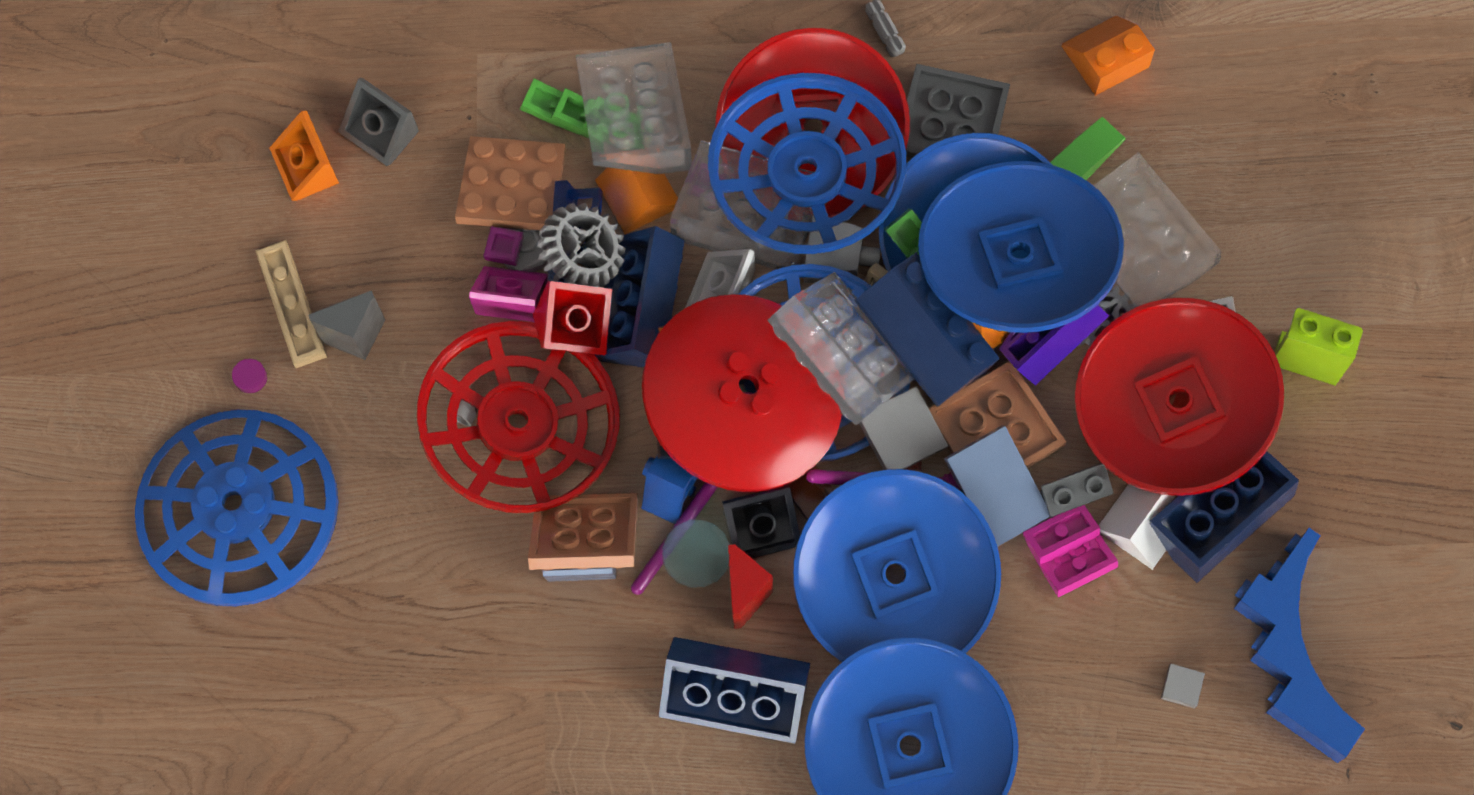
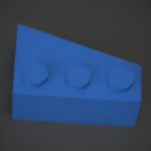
M657 454L656 458L650 457L642 472V475L646 476L641 509L676 524L681 517L684 500L687 496L692 498L696 487L693 485L698 478L679 466L673 459H658Z

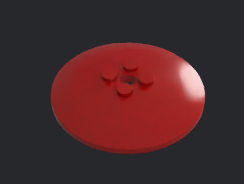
M795 29L771 37L759 44L734 68L724 85L717 106L715 128L722 115L732 103L753 87L783 75L821 73L843 78L872 93L887 107L895 118L903 135L906 150L909 141V107L905 92L895 71L882 55L870 45L852 35L833 29ZM801 88L791 90L796 108L817 107L836 112L844 98L842 94L823 89ZM779 94L768 96L755 103L741 114L736 122L752 133L763 121L783 111ZM856 102L847 119L851 120L863 131L871 146L890 139L878 118L865 106ZM799 119L802 131H805V125L811 119ZM819 120L823 124L821 131L823 134L830 122ZM786 122L771 129L761 139L775 147L780 140L789 135ZM841 129L835 141L842 148L844 154L847 155L861 150L855 139L847 131ZM728 133L722 144L720 158L731 179H738L739 158L744 143ZM753 150L749 161V177L768 174V158ZM894 152L875 159L876 179L871 194L879 196L896 175ZM806 163L802 164L798 170L804 175H810L816 171V167ZM866 163L847 168L845 183L862 190L866 178ZM772 187L753 190L758 200L771 212L781 200ZM837 195L831 201L824 204L828 217L831 218L843 212L854 201ZM793 205L785 219L797 222H812L813 212L811 207Z
M738 294L719 295L706 298L684 308L659 332L650 347L643 369L642 398L645 413L655 437L679 466L698 479L716 487L740 492H758L779 488L792 483L810 471L824 457L831 447L840 426L843 411V390L840 374L829 348L819 334L804 319L786 307L764 298ZM742 379L750 380L755 385L756 392L754 394L744 393L739 387V381Z
M1169 298L1135 307L1111 322L1096 337L1089 347L1078 372L1075 405L1079 426L1089 448L1096 458L1115 476L1132 486L1152 493L1176 496L1194 495L1215 490L1235 481L1262 458L1272 444L1280 426L1284 408V383L1275 352L1262 333L1250 321L1235 311L1214 302L1194 298ZM1176 393H1184L1190 400L1185 407L1176 408L1170 404L1171 397Z

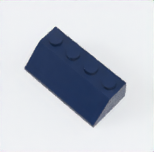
M657 226L624 235L623 240L619 243V245L626 248L625 253L621 255L624 259L623 265L618 268V274L604 286V288L612 289L606 355L594 354L600 362L644 367L650 347L659 334L658 327L665 326L672 319L685 240Z
M917 252L891 269L855 300L859 308L937 407L984 374L1000 359L969 320L949 309L935 295L925 279Z
M1266 451L1249 471L1235 481L1209 492L1178 496L1151 519L1149 524L1171 559L1198 583L1295 496L1299 479Z
M673 637L666 658L659 717L796 744L811 663Z

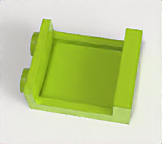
M1297 308L1289 330L1287 332L1282 331L1279 335L1275 355L1280 368L1336 386L1356 357L1363 329Z

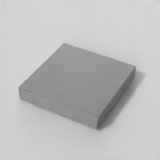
M917 387L877 405L856 417L883 470L905 469L948 447Z

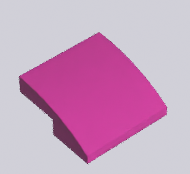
M1085 505L1058 514L1023 532V537L1058 598L1118 568L1117 558L1101 537L1100 527Z

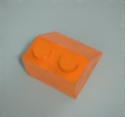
M1114 16L1062 43L1061 46L1095 96L1149 68L1155 51L1137 24L1119 16Z

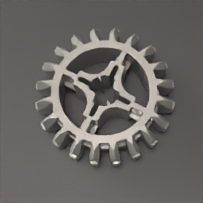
M572 203L568 204L565 208H558L553 212V215L546 218L544 226L538 233L542 238L538 241L537 247L544 250L539 254L538 259L547 260L548 264L545 266L544 271L552 269L555 272L553 281H558L562 278L564 283L603 287L618 274V268L624 262L621 255L625 253L626 248L619 245L624 235L615 233L618 224L610 225L607 221L609 214L600 216L598 206L589 210L586 203L580 204L578 207ZM585 240L586 242L582 246L583 250L579 254H577L578 250L581 248L580 244ZM577 263H578V264H582V265L585 266L586 268L581 267V266H578Z

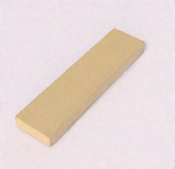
M287 240L255 250L295 368H299L327 358L322 340L309 319L308 315L312 311Z

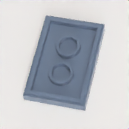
M1006 426L996 428L944 458L960 491L974 503L989 524L997 547L1050 517L1047 505Z

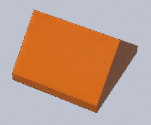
M301 111L269 147L292 201H298L339 183L308 112Z
M621 152L595 179L596 185L624 235L682 207L680 200L652 152Z

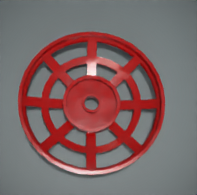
M505 321L473 329L456 338L440 352L430 365L422 381L417 401V428L420 443L428 461L438 476L451 489L469 501L489 509L507 513H532L566 504L581 495L599 478L607 467L616 446L620 428V409L616 390L607 371L594 354L567 351L590 371L601 389V392L582 398L574 383L557 368L566 351L552 349L546 361L528 356L504 355L500 337L528 336L539 339L535 323ZM487 340L491 360L474 367L461 381H458L443 370L459 353L476 343ZM508 367H525L537 370L539 373L533 384L511 381ZM495 371L498 386L489 391L485 397L469 388L481 376ZM551 378L566 391L572 402L555 406L553 400L544 391ZM435 382L453 393L447 409V431L428 433L427 405L431 390ZM461 399L478 409L477 426L457 428V412ZM606 404L608 433L603 452L599 455L583 449L588 430L587 411ZM519 414L526 419L527 424L522 428H515L510 425L508 418L511 415ZM576 415L577 433L574 443L572 444L555 436L558 420ZM481 439L487 449L491 451L483 466L479 465L469 455L462 442ZM452 444L460 460L472 472L477 474L468 489L460 485L444 469L436 457L432 446ZM548 448L566 456L557 466L542 474L535 457L541 455ZM503 459L522 461L527 477L510 478L498 475L495 472ZM575 460L594 467L590 474L575 488L560 497L550 499L544 483L563 474L572 466ZM489 482L513 488L531 487L537 503L529 505L504 504L488 500L480 495Z

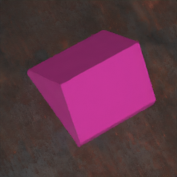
M484 266L469 292V299L475 314L534 322L533 313L547 284L548 274Z

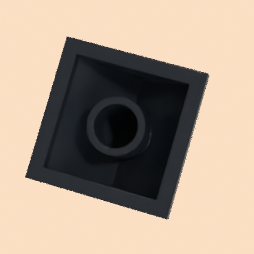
M789 484L722 501L723 515L731 545L735 544L751 558L788 550L797 546L800 532Z

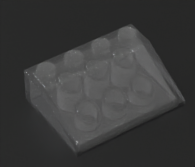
M671 42L576 55L594 166L654 174L692 170L691 145Z
M701 140L671 215L670 233L685 240L684 243L710 251L751 249L755 252L756 264L773 269L798 265L802 254L774 250L757 243L740 232L727 219L717 204L711 189L708 172L710 143ZM722 146L718 169L720 180L739 178L738 166L741 151ZM751 154L748 168L749 177L768 174V159ZM798 168L799 172L804 175L814 173L813 171ZM772 187L753 190L758 200L771 212L781 200ZM743 191L723 193L735 215L746 226L756 232L766 219L761 217L751 207ZM793 205L785 219L797 222H812L813 212L811 207ZM778 226L769 238L793 245H805L809 232L794 231Z
M1139 152L1093 185L1106 197L1119 218L1124 239V252L1121 269L1115 282L1135 307L1166 299L1190 285L1220 263L1221 250Z
M833 272L795 294L767 321L773 327L776 336L785 341L792 349L797 361L802 366L808 368L814 375L819 387L824 392L830 394L839 405L841 413L855 425H858L915 378L856 304L855 300L857 297L841 278Z

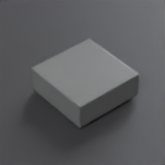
M1170 664L1161 699L1195 709L1198 705L1205 673Z

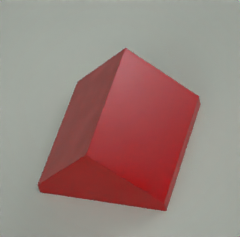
M548 281L533 313L541 348L606 355L612 289Z
M732 544L728 545L734 629H739L745 625L773 593V576L738 546Z

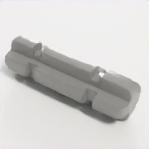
M880 0L868 2L865 12L869 19L873 20L872 24L883 44L887 45L885 48L889 55L896 57L903 54L906 45L902 38L897 35L898 31L887 12H884L885 8Z

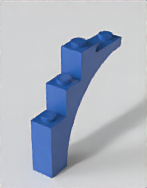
M1308 528L1302 536L1295 533L1284 549L1289 555L1283 563L1277 560L1265 577L1259 573L1253 582L1248 579L1244 581L1235 594L1240 600L1234 609L1265 630H1262L1251 646L1256 652L1250 661L1285 685L1283 686L1278 683L1267 699L1272 705L1266 713L1329 758L1339 763L1347 757L1365 728L1343 711L1324 688L1310 662L1302 638L1299 615L1301 581L1308 558L1321 536L1311 528Z

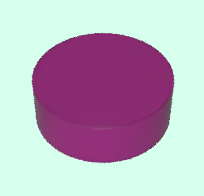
M244 359L233 368L232 380L240 391L256 393L265 386L267 372L259 361Z

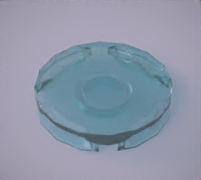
M688 520L675 526L666 536L662 547V562L667 573L677 583L689 588L706 587L717 582L726 572L729 565L728 545L730 544L725 533L715 524L704 520Z

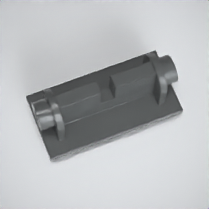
M1102 463L1041 485L1042 490L1039 491L1047 505L1050 517L1114 494L1107 469Z

